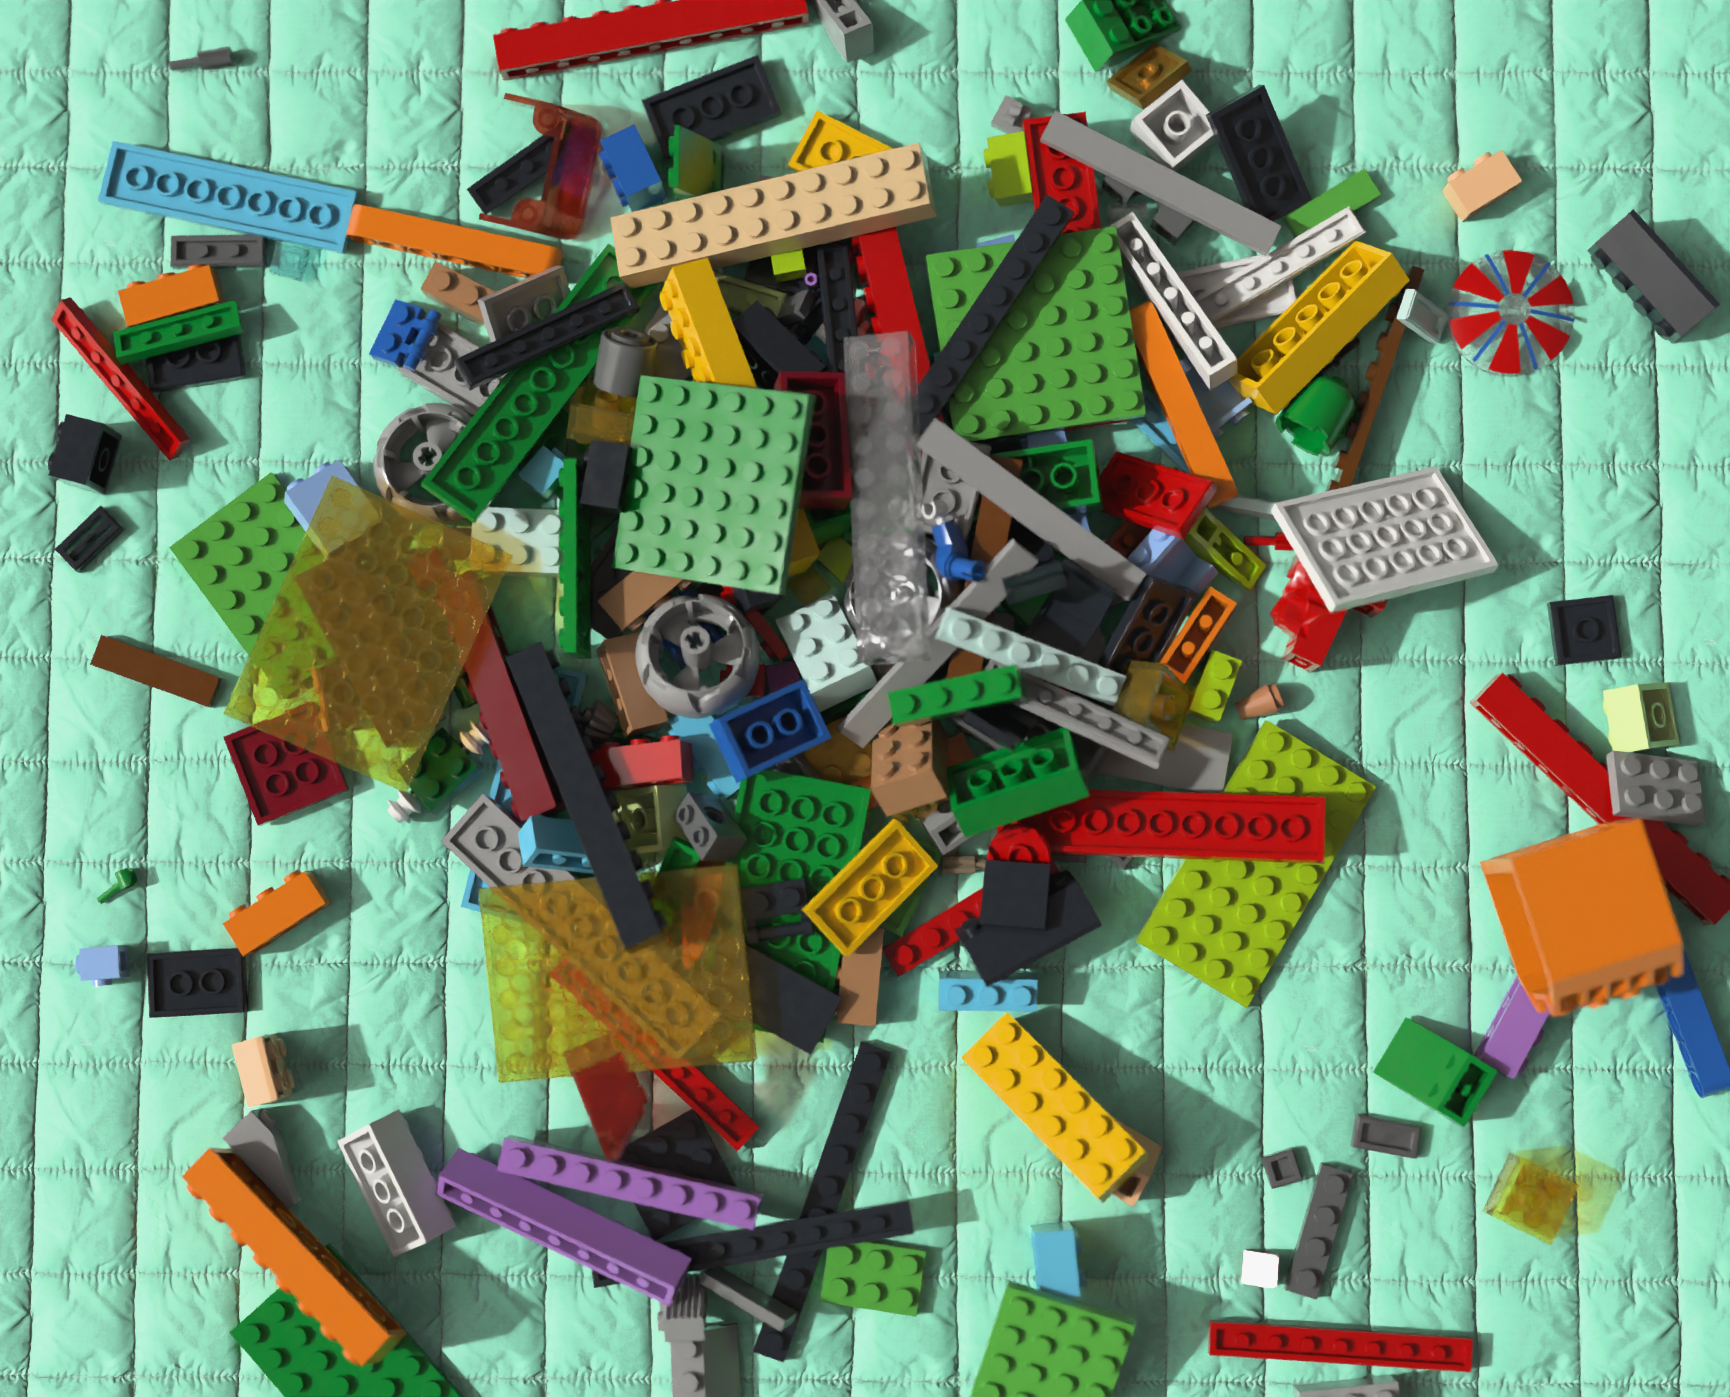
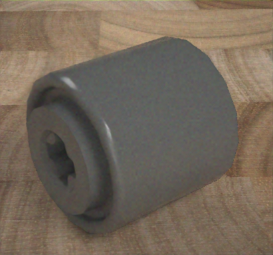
M616 327L603 331L593 383L596 387L611 394L637 397L640 376H653L658 348L657 340L644 331L630 327Z

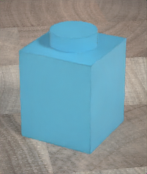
M543 445L518 475L547 500L560 485L559 469L563 468V459L567 457L554 447L550 451Z

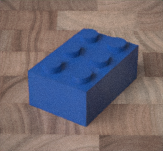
M804 679L725 714L709 724L736 783L831 739V735Z

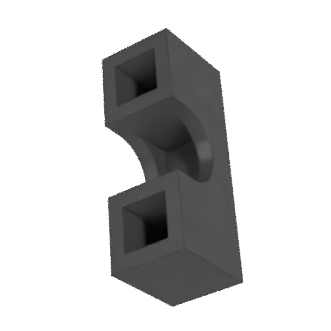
M1109 176L1104 178L1101 186L1105 192L1124 207L1134 197L1144 195ZM1156 201L1159 206V212L1152 219L1150 228L1175 246L1195 220Z

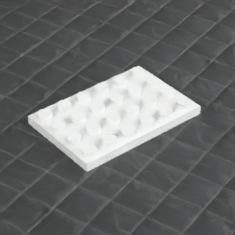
M1437 466L1277 502L1271 510L1331 613L1494 573L1499 566Z

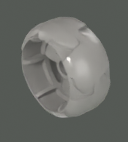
M426 403L422 406L403 411L381 433L373 458L375 480L385 500L407 519L427 526H447L465 518L443 501H424L416 498L407 490L416 484L424 474L426 476L429 474L451 445L456 433L460 434L471 420L472 416L469 413L449 404ZM419 431L423 434L426 433L428 442L421 443L415 448L413 452L414 463H401L402 460L399 458V454L406 441ZM432 456H435L433 458L434 464L429 466L427 461Z
M699 594L697 597L680 596L662 604L647 619L636 643V666L644 689L660 707L685 718L703 719L717 713L720 715L734 708L751 691L760 667L758 638L752 624L749 623L743 612L736 606L722 598L708 594ZM696 623L719 626L727 631V636L711 646L709 634L705 629L696 626ZM664 639L681 647L683 659L687 666L672 682L668 680V676L661 670L659 664V654L663 651ZM712 660L733 665L732 673L723 683L710 689H706V686H700L699 671L706 669Z

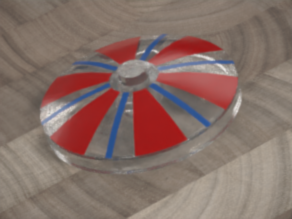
M1502 250L1486 254L1466 267L1451 287L1445 311L1448 315L1446 325L1450 339L1463 358L1486 373L1504 377L1526 375L1541 369L1551 362L1567 344L1573 329L1575 315L1571 291L1556 268L1534 254L1518 250Z

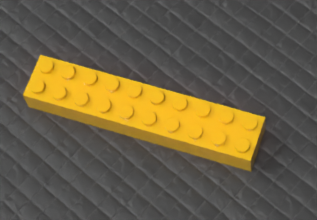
M704 258L672 267L660 292V302L665 311L668 310L672 320L670 323L671 331L674 338L680 341L683 349L681 351L682 361L687 369L690 368L694 378L692 381L758 389L709 259ZM798 509L788 577L806 572L820 554L804 509Z

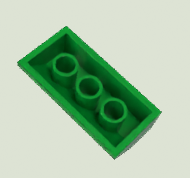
M1065 727L1023 741L1014 753L1006 748H1002L947 767V783L952 812L965 838L1090 796L1071 732Z

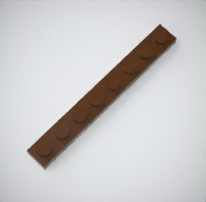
M1412 266L1406 272L1410 281L1401 289L1396 303L1391 302L1385 315V320L1389 322L1386 332H1381L1376 341L1375 350L1379 352L1376 361H1371L1367 368L1365 379L1369 380L1366 391L1361 390L1357 397L1356 409L1359 411L1356 420H1351L1348 424L1344 438L1349 440L1345 451L1340 450L1334 468L1339 470L1336 479L1329 481L1326 491L1352 485L1406 326L1396 319L1406 289L1418 291L1424 273L1422 268Z

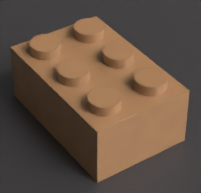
M939 719L905 727L893 725V721L889 720L873 737L871 790L886 816L947 798V733Z

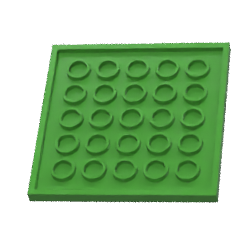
M1116 226L1060 235L948 401L952 430L966 441L975 443L1146 416ZM1015 241L926 255L940 352Z

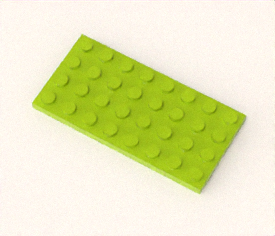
M1268 720L1264 721L1222 794L1325 797L1324 864L1183 859L1135 942L1247 1008L1376 786Z

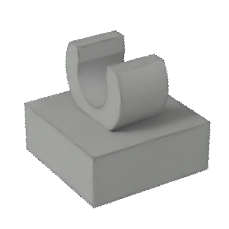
M1005 95L991 121V126L1005 134L1023 131V119H1030L1033 109Z

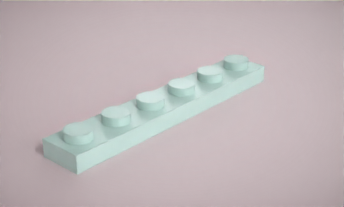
M949 607L946 608L935 637L1007 666L1016 664L1025 673L1114 707L1126 678L1122 674Z

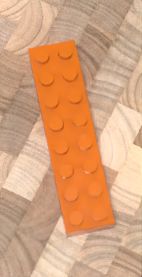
M209 1148L183 1174L182 1178L188 1183L186 1188L189 1193L198 1200L203 1199L210 1206L208 1209L210 1215L220 1223L225 1222L233 1230L230 1233L232 1238L241 1246L245 1247L247 1245L253 1251L254 1261L264 1270L269 1268L277 1277L275 1279L276 1284L288 1294L291 1292L299 1300L297 1305L303 1313L309 1317L314 1316L322 1324L320 1330L327 1338L332 1341L337 1340L345 1348L343 1354L351 1363L364 1366L380 1362L407 1334L404 1328L232 1149Z

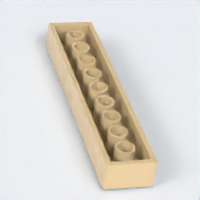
M915 143L610 217L619 277L630 289L666 281L672 267L704 258L709 259L712 270L934 218L937 217L927 158L920 143Z

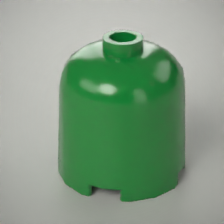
M1314 376L1311 382L1303 387L1276 419L1278 430L1283 433L1286 429L1294 437L1291 443L1301 450L1314 456H1318L1323 451L1328 456L1352 420L1356 410V401L1348 389V384L1336 376L1332 378L1329 376Z

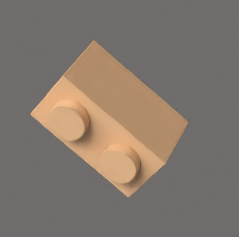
M1502 150L1494 155H1491L1490 152L1483 154L1473 162L1474 167L1466 172L1461 168L1447 178L1448 184L1444 187L1442 193L1461 222L1508 195L1522 182Z

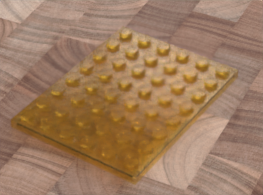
M331 476L223 714L407 793L513 556L342 479Z
M737 864L641 873L644 881L649 879L656 894L652 902L656 910H662L669 927L664 929L667 939L632 955L623 947L595 877L479 888L498 1082L756 1061L757 1051Z

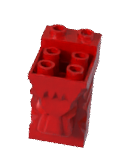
M1295 554L1286 576L1290 580L1283 588L1282 596L1272 608L1270 616L1273 618V624L1290 636L1285 646L1287 648L1281 659L1308 672H1312L1321 667L1348 609L1333 613L1329 611L1304 566ZM1389 599L1351 609L1372 618L1384 610Z

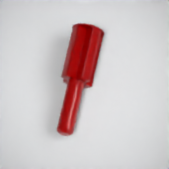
M1276 532L1275 536H1244L1243 538L1244 545L1274 546L1275 550L1294 551L1284 532Z

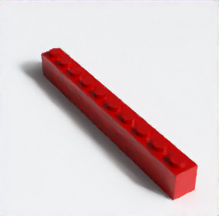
M658 0L653 5L644 7L629 5L624 7L622 11L612 13L607 10L597 11L592 16L585 18L570 16L562 19L561 22L553 24L538 22L532 24L531 28L521 30L506 28L501 30L499 34H494L493 40L499 72L503 81L807 25L809 24L806 0Z
M1504 673L1495 675L1469 702L1597 824L1637 819L1613 815L1607 764L1598 763L1591 756L1593 751L1580 740L1576 742L1568 734L1570 730L1562 721L1557 718L1554 720L1544 712L1546 707L1543 703L1533 696L1529 698L1521 690L1522 685L1515 677L1510 674L1505 675ZM1641 819L1663 886L1705 925H1716L1730 910V879L1723 874L1719 876L1710 868L1713 865L1712 862L1702 853H1694L1687 846L1688 840L1677 830L1671 831L1663 821Z

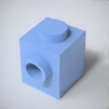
M127 945L79 948V955L76 957L75 964L76 971L81 976V981L92 980V987L112 985V978L129 977Z

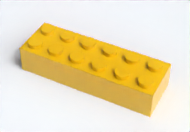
M1354 241L1237 359L1238 374L1228 379V381L1242 399L1245 400L1249 397L1252 400L1251 404L1275 415L1285 409L1301 389L1307 386L1324 366L1331 363L1335 355L1347 343L1351 342L1357 333L1369 321L1373 320L1379 311L1392 298L1396 297L1401 289L1410 281L1391 252Z
M1008 1012L961 1057L1102 1203L1150 1157Z

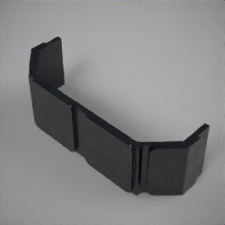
M1015 436L985 444L991 447L990 454L1019 450ZM1020 522L1012 523L1008 543L1014 539L1031 552L1038 562L1030 570L1002 578L1009 605L1067 587L1060 560L1056 561L1051 545Z
M1064 559L1062 570L1067 587L1050 592L1023 636L1079 658L1101 624L1117 591L1089 572ZM1046 681V682H1048V683H1050V684H1052V685H1054V686L1060 687V686L1057 685V684H1054V683H1051V682H1049V681ZM1011 703L974 712L966 710L963 722L1014 753L1028 734H1030L1041 716Z

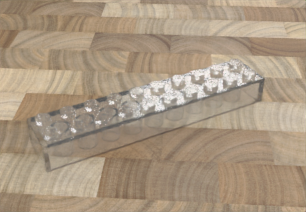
M908 331L845 337L844 356L852 486L851 521L857 659L866 666L930 661L924 516L922 513L921 449L915 446L920 439L916 343Z

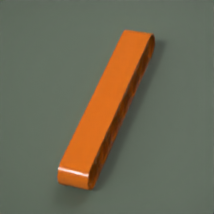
M357 204L353 205L346 233L349 239L360 243L521 278H529L556 265L561 266L564 254L561 249L545 244Z
M1151 301L1129 309L1136 354L1190 473L1214 481L1218 486L1217 491L1206 506L1207 509L1239 497L1234 480Z

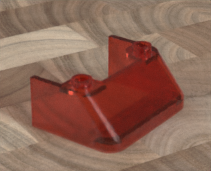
M505 93L504 99L511 104L534 110L533 125L535 129L545 136L554 137L541 201L532 198L521 199L513 208L511 220L480 213L479 220L555 239L572 241L578 238L583 230L601 147L600 140L603 138V127L599 120L591 115L553 103Z
M609 1032L563 1051L607 1163L615 1161L622 1156L646 1112L644 1105L649 1103L642 1084L639 1085L633 1067H628L623 1052H619L613 1034Z

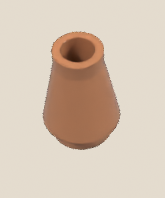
M1266 683L1241 701L1235 703L1242 721L1248 718L1279 713L1278 709L1285 707L1275 683L1269 686Z

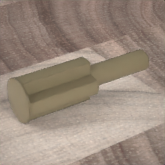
M941 856L942 875L975 873V869H985V860H975V856Z

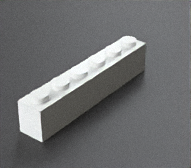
M1131 212L1110 225L1109 227L1116 226L1123 267L1147 301L1152 302L1159 318L1207 387L1212 390L1238 374L1237 358L1135 214Z

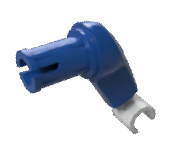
M932 500L931 503L923 504V516L927 519H935L937 522V526L933 527L932 531L937 546L936 565L939 573L950 582H956L960 578L977 583L981 582L986 574V569H981L985 567V564L980 561L968 560L967 544L955 520L946 521L945 517L948 514L947 503L943 500Z

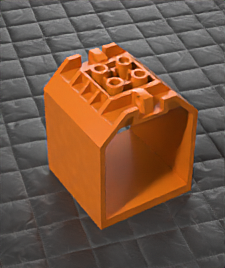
M1640 818L1598 824L1479 862L1518 980L1537 1013L1547 1012L1548 1008L1549 1014L1556 1017L1572 1012L1578 1008V1005L1581 1008L1589 1006L1590 1009L1609 1004L1608 998L1621 996L1622 999L1637 996L1642 993L1640 989L1642 987L1656 986L1669 981L1667 965L1671 976L1683 975L1682 940Z

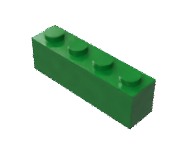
M1016 664L887 692L893 725L899 727L961 715L966 710L974 712L1028 700L1023 671Z

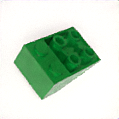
M1081 0L1064 19L1095 73L1129 59L1148 48L1154 42L1158 43L1181 29L1165 0Z
M675 125V134L669 137V154L673 156L674 167H669L668 183L669 187H673V196L677 197V201L724 190L725 154L721 145L685 127Z
M1407 1017L1403 1020L1373 1070V1073L1462 1127L1466 1126L1498 1072L1470 1053Z

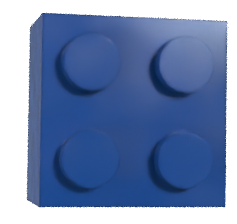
M635 124L600 140L604 151L600 152L599 156L609 179L616 178L612 183L623 208L629 205L631 211L634 212L646 209L667 199L662 181Z

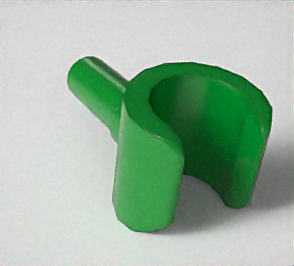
M125 868L115 872L118 883L112 885L111 888L97 898L98 902L103 904L117 892L135 886L138 879L134 868Z

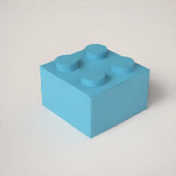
M1069 1221L1030 1225L1036 1288L1065 1298L1080 1297L1079 1287H1085L1084 1269L1081 1267V1262H1077L1076 1254L1082 1253L1080 1233H1078L1077 1229L1073 1230Z

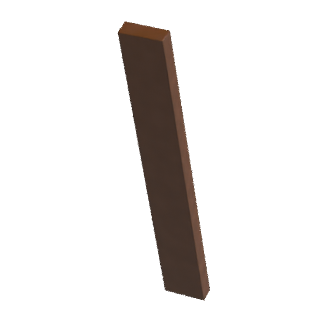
M995 455L990 456V459L1020 480L1024 461ZM982 496L970 557L972 561H980L985 564V567L981 569H985L1008 544L1013 519L1012 516L985 496ZM966 580L964 590L972 583V581ZM995 608L983 621L992 624ZM958 647L951 654L947 679L982 672L985 657Z

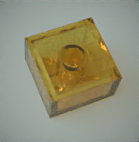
M588 376L578 386L572 400L566 438L574 439L582 444H590L591 440L630 446L637 397H625L605 392L596 387L593 383V376Z
M1131 661L1115 707H1113V712L1171 738L1166 750L1174 751L1194 693L1164 663Z
M1509 1153L1484 1206L1483 1212L1552 1245L1579 1185L1518 1155Z

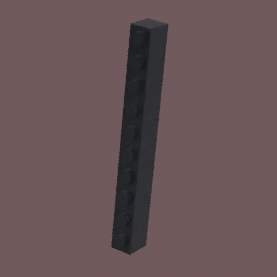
M539 642L506 657L624 949L632 955L667 939L664 931L665 928L669 927L662 910H656L652 899L656 897L655 891L649 879L644 881L639 869L644 868L643 862L637 850L631 851L627 840L632 838L631 833L624 820L619 822L615 812L620 809L619 804L612 791L607 793L603 783L608 780L607 775L600 762L595 764L591 754L596 751L595 746L588 733L583 735L579 725L584 723L583 717L577 705L572 706L568 696L572 694L566 678H560L556 668L561 665L554 649L548 650L542 642Z

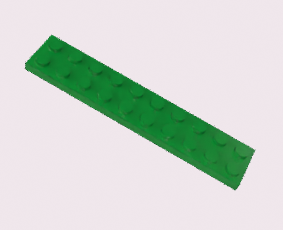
M609 243L606 245L553 314L624 282L619 277L616 252L612 245ZM659 283L633 289L629 288L639 308L642 307ZM635 314L507 373L425 477L421 487L475 524L596 367L602 332L611 328L626 327Z

